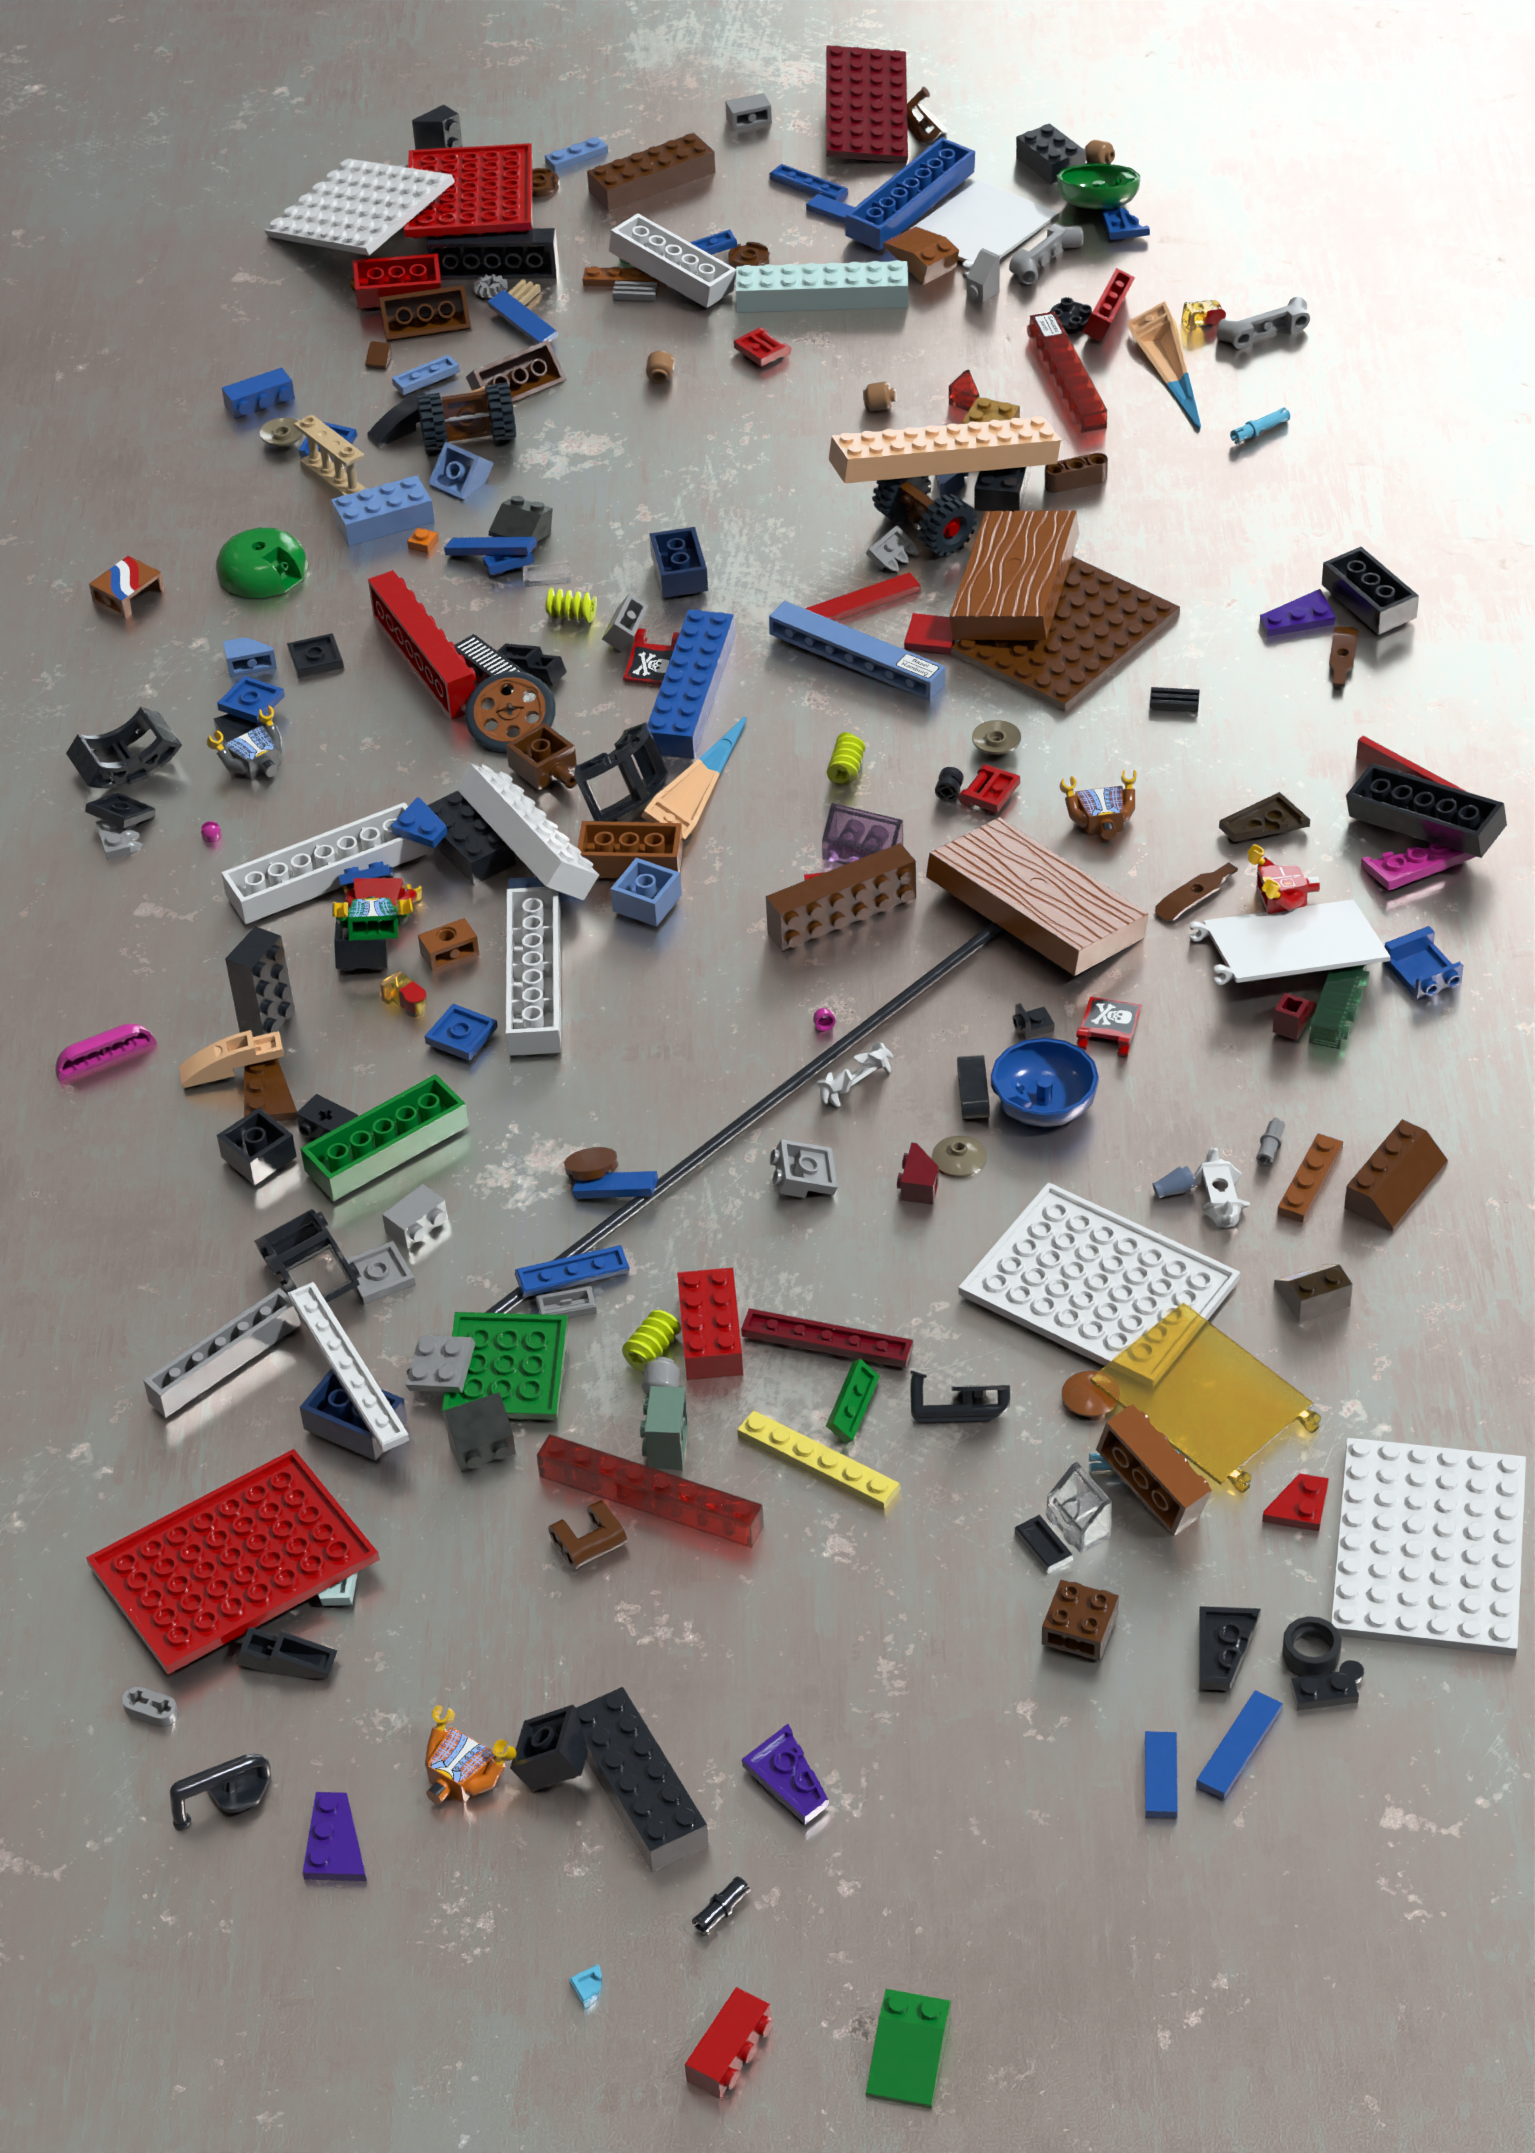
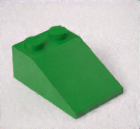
M892 1989L885 1990L876 2031L866 2097L932 2109L951 2025V2000Z

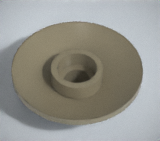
M287 417L270 420L260 429L262 441L273 446L293 444L301 439L303 433L294 427V423L298 422V420Z
M991 720L978 725L974 729L972 741L976 748L985 753L1004 754L1018 747L1021 742V732L1010 722Z
M967 1136L945 1138L934 1147L932 1152V1160L939 1166V1171L947 1176L956 1178L968 1177L979 1172L984 1167L987 1157L984 1146L976 1139Z

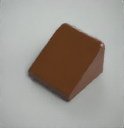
M371 341L365 367L386 369L392 358L391 344Z

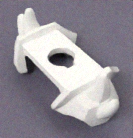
M877 1042L872 1044V1049L869 1052L853 1056V1059L861 1064V1068L851 1074L848 1069H845L833 1080L832 1073L829 1072L824 1080L817 1081L823 1103L827 1104L829 1098L836 1108L840 1107L838 1096L848 1092L852 1085L880 1068L890 1073L891 1068L886 1057L893 1059L892 1053L883 1043Z
M1211 1147L1208 1150L1206 1160L1197 1169L1194 1179L1195 1183L1200 1185L1203 1175L1209 1202L1202 1207V1210L1212 1218L1217 1227L1228 1228L1237 1224L1241 1209L1250 1206V1202L1238 1199L1234 1184L1242 1173L1230 1161L1220 1159L1218 1149ZM1222 1181L1228 1187L1224 1192H1219L1218 1189L1213 1187L1212 1183Z

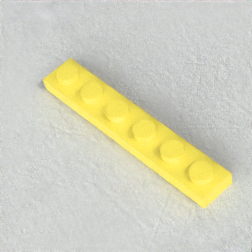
M754 1410L737 1429L739 1438L883 1510L886 1509L900 1491L899 1482Z

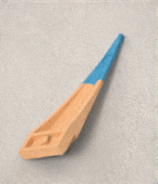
M1164 301L1128 321L1127 324L1139 347L1196 426L1201 429L1177 324L1169 306Z
M743 717L697 761L655 795L643 811L641 817L648 822L682 823L684 842L696 826L747 718Z

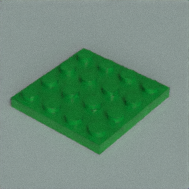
M455 1312L452 1337H472L475 1346L462 1393L444 1392L443 1416L445 1417L444 1410L499 1392L507 1417L510 1419L558 1420L569 1322L568 1315Z

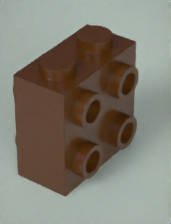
M1060 1580L1042 1625V1645L1100 1661L1118 1616L1119 1595L1112 1594L1106 1590L1083 1586L1077 1582Z

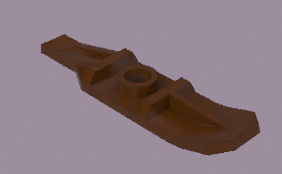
M1338 626L1334 628L1329 665L1334 671L1332 686L1344 687L1346 673L1354 666L1358 629L1354 627Z
M1228 862L1214 872L1198 875L1164 897L1155 906L1156 916L1164 922L1175 921L1187 909L1194 907L1201 900L1216 893L1221 883L1236 873L1238 868Z

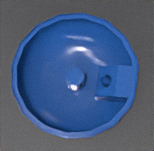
M1052 1038L1024 1040L1008 1047L995 1060L991 1072V1087L993 1092L999 1096L1004 1112L1025 1125L1040 1128L1062 1126L1079 1118L1093 1104L1099 1084V1075L1095 1061L1084 1049L1070 1042Z

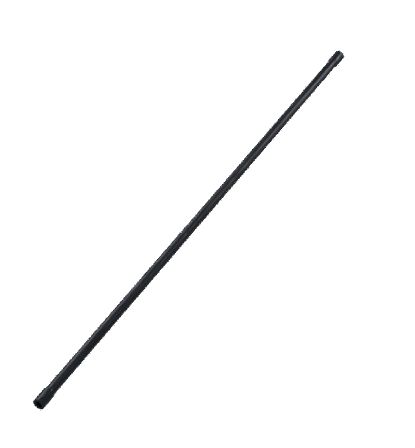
M992 922L658 1179L653 1196L634 1197L553 1260L587 1252L1004 929ZM518 1286L484 1313H507L527 1297H522Z

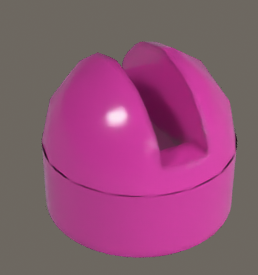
M214 821L205 822L201 828L202 839L209 843L218 841L222 836L218 823Z
M820 1008L813 1015V1022L818 1030L828 1031L834 1027L836 1019L829 1009Z

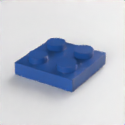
M243 676L217 702L218 710L258 724L260 722L258 717L260 709L262 714L266 716L268 714V706L274 708L285 697L284 689Z
M452 1004L424 1036L425 1044L470 1061L498 1028L497 1020Z

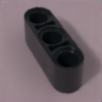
M984 1055L958 1056L957 1070L962 1119L990 1118Z

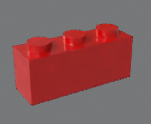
M736 1987L686 2061V2081L720 2099L727 2088L731 2090L738 2080L739 2070L744 2062L749 2063L753 2058L756 2044L761 2036L766 2037L772 2028L773 2019L771 2018L770 2003Z

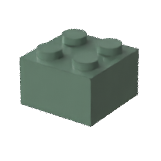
M650 1386L649 1398H644L643 1415L647 1416L645 1421L641 1420L640 1437L645 1438L642 1443V1456L647 1457L648 1469L683 1470L689 1425L685 1387Z

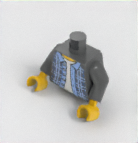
M268 706L270 716H264L261 709L259 711V720L266 724L267 727L265 728L261 725L223 745L221 744L223 734L220 731H215L214 733L217 741H214L210 735L208 736V747L218 751L216 754L228 771L243 774L250 779H255L263 774L273 777L278 773L280 765L279 756L282 755V737L277 725L272 722L274 715L272 707Z

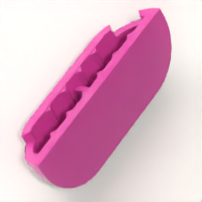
M133 1023L120 1025L66 1047L57 1058L55 1066L56 1076L60 1082L154 1045L157 1042L152 1033L141 1025Z

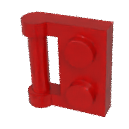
M762 327L733 341L736 350L761 367L781 356L786 358L791 353V347L788 344L779 342Z
M982 765L977 772L976 778L967 789L962 790L958 795V800L965 806L973 804L998 813L1020 785V776L989 765ZM988 781L980 793H976L983 783Z

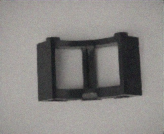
M140 707L129 721L113 731L91 736L77 734L66 754L87 786L106 789L117 788L118 784L129 782L131 785L149 777L148 773L158 766L161 768L165 766L178 752L182 744L159 712ZM151 729L157 738L145 750L134 756L127 746L137 741ZM115 752L120 762L104 763L100 762L97 757Z
M647 722L624 730L622 736L614 744L616 749L610 754L601 753L575 766L574 777L594 821L617 822V818L636 809L656 794L660 788L665 786L669 772ZM632 754L643 776V780L641 779L638 770L635 766V763L631 757ZM618 766L630 794L615 804L600 810L588 780Z
M311 1209L254 1240V1243L273 1274H280L284 1279L279 1283L287 1295L288 1292L297 1289L288 1271L329 1249L348 1281L322 1295L326 1303L359 1286L360 1283L357 1278L361 1277L354 1262L348 1264L326 1228L329 1225L321 1211L316 1213Z

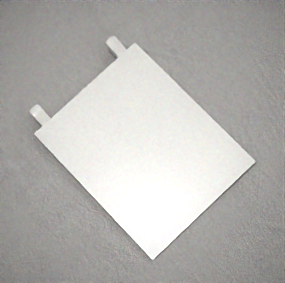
M978 180L915 226L942 235L950 240L959 249L958 260L963 261V267L966 268L963 275L968 276L982 248L1000 255L1001 259L1059 216V212Z
M1354 900L1305 906L1273 914L1261 912L1204 920V924L1200 922H1191L1189 924L1191 930L1199 929L1197 933L1189 935L1191 940L1200 941L1207 935H1210L1227 967L1224 965H1216L1214 967L1216 974L1223 973L1220 977H1214V982L1218 985H1223L1233 978L1236 983L1390 961V955Z

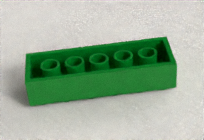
M435 1074L300 1148L304 1171L335 1201L468 1127L466 1103Z

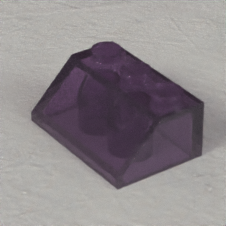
M832 803L822 838L823 860L846 865L901 843L903 845V820Z

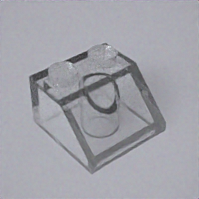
M1075 1462L1047 1495V1509L1045 1511L1047 1519L1052 1525H1057L1063 1532L1066 1542L1069 1545H1074L1081 1554L1110 1538L1112 1501L1080 1464Z

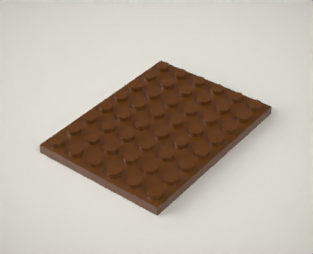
M1072 556L1046 640H960L951 647V655L1066 711L1180 614V606Z

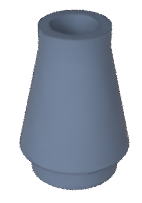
M1179 1166L1159 1181L1152 1183L1158 1198L1190 1192L1191 1188L1196 1186L1188 1166L1184 1168Z

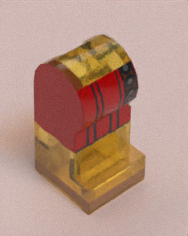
M1213 299L1184 302L1181 322L1188 331H1194L1197 325H1218L1219 321L1226 318V312L1220 303Z
M398 970L380 983L381 1000L387 1005L394 1001L405 1009L406 1014L411 1017H421L427 1013L426 991Z

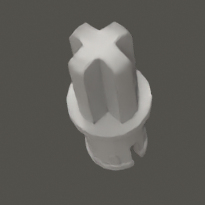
M1273 1118V1120L1269 1121L1265 1134L1260 1138L1261 1146L1256 1156V1161L1262 1166H1271L1273 1164L1276 1151L1282 1145L1281 1136L1285 1124L1279 1118Z

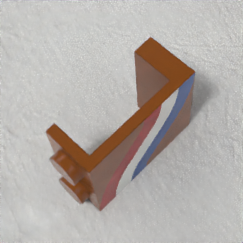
M130 556L125 557L89 583L92 601L125 619L132 615L129 599L145 587L149 586L159 592L164 591L161 572Z

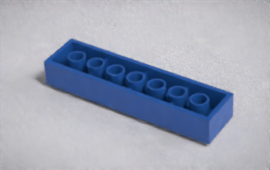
M941 137L846 214L845 236L880 251L884 247V242L903 232L975 172L976 151Z
M688 609L648 721L649 729L662 756L695 758L736 637L734 614Z

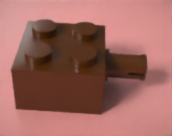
M542 723L506 744L509 768L538 790L557 779L568 789L576 786L577 782L574 773L571 772L575 770L577 765L575 745L546 723Z

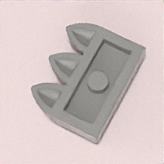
M895 526L866 552V555L881 570L886 568L895 572L899 571L897 561L907 564L909 562L907 554L918 555L914 542L898 526Z
M105 820L96 821L107 860L135 853L143 847L142 843L134 841L140 836L138 832L131 830L136 824L122 828Z

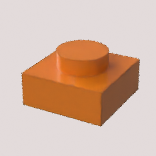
M417 528L407 540L408 548L429 553L439 540L438 533Z

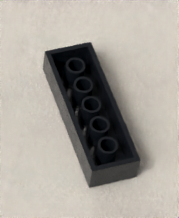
M532 228V230H527L526 232L507 231L502 234L489 232L482 235L472 233L462 236H428V254H438L441 280H478L480 277L484 278L485 275L492 276L493 274L496 277L502 276L503 279L557 278L559 261L555 228Z
M1373 763L1369 765L1346 794L1349 817L1480 858L1484 856L1507 826L1503 802Z
M624 1687L576 1707L588 1749L586 1761L651 1871L660 1870L708 1847L707 1823Z

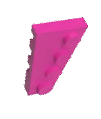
M1431 843L1430 848L1427 849L1412 847L1407 848V853L1394 855L1393 852L1383 853L1382 858L1371 860L1370 856L1361 858V867L1384 887L1391 890L1454 865L1464 863L1476 856Z

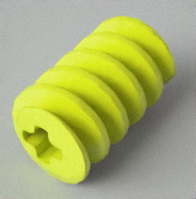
M550 588L545 603L546 613L551 618L557 616L560 619L567 617L568 620L576 618L577 621L585 619L586 622L591 623L596 614L597 597L594 596L591 600L589 592H586L584 598H581L580 591H577L575 597H572L571 590H568L566 596H563L562 589H559L557 595H554V589Z
M842 732L838 735L826 771L830 781L841 784L852 783L856 780L866 750V746L860 738L849 732Z
M653 1310L650 1312L648 1317L643 1320L641 1326L624 1343L622 1353L625 1360L635 1370L644 1372L646 1364L653 1361L656 1357H661L663 1350L667 1349L669 1343L675 1340V1335L680 1334L682 1330L680 1323L665 1311Z

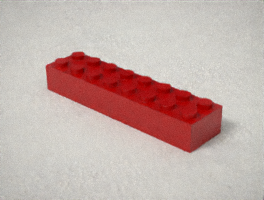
M392 570L369 578L368 584L374 618L450 719L453 720L464 716L468 699L475 689L474 682L477 680L474 670L466 665L464 657L456 652L452 641L449 642L446 639L442 628L439 629L436 626L434 618L426 613L424 605L416 600L414 592L407 588L402 577L399 578L395 571Z

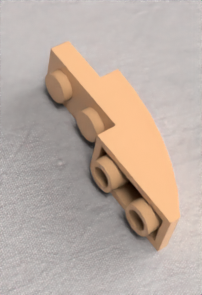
M251 1030L226 1037L203 1048L179 1066L182 1087L187 1088L235 1076L234 1068L284 1057L279 1031L253 1037Z

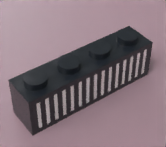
M475 634L454 645L456 652L464 657L466 665L474 670L477 678L476 682L479 684L492 675L502 672L519 671L526 673ZM510 686L504 687L501 690V694L510 695L514 689ZM526 694L523 697V701L526 702L535 697V694Z

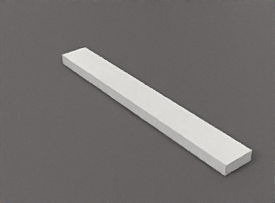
M312 1282L288 1292L290 1302L382 1452L410 1441L406 1429L315 1283Z

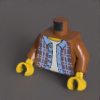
M1123 770L1121 780L1125 785V789L1122 786L1075 791V795L1073 792L1077 783L1075 777H1070L1071 787L1065 785L1063 778L1059 787L1067 795L1065 802L1070 819L1079 826L1084 827L1089 835L1101 834L1106 840L1113 839L1116 836V832L1123 830V822L1129 821L1135 810V789H1133V784L1136 782V771L1133 770L1132 779H1126L1124 776L1125 770Z

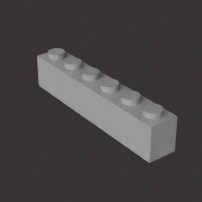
M278 1288L145 1378L143 1382L148 1402L166 1418L301 1325L299 1315L290 1302L288 1295Z

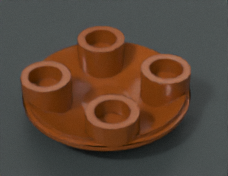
M1084 1371L1074 1374L1066 1380L1062 1387L1064 1408L1076 1414L1090 1417L1095 1421L1104 1419L1106 1413L1110 1412L1117 1405L1120 1397L1116 1382L1108 1375L1096 1371Z

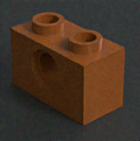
M465 918L418 935L420 954L432 972L480 955L477 935Z

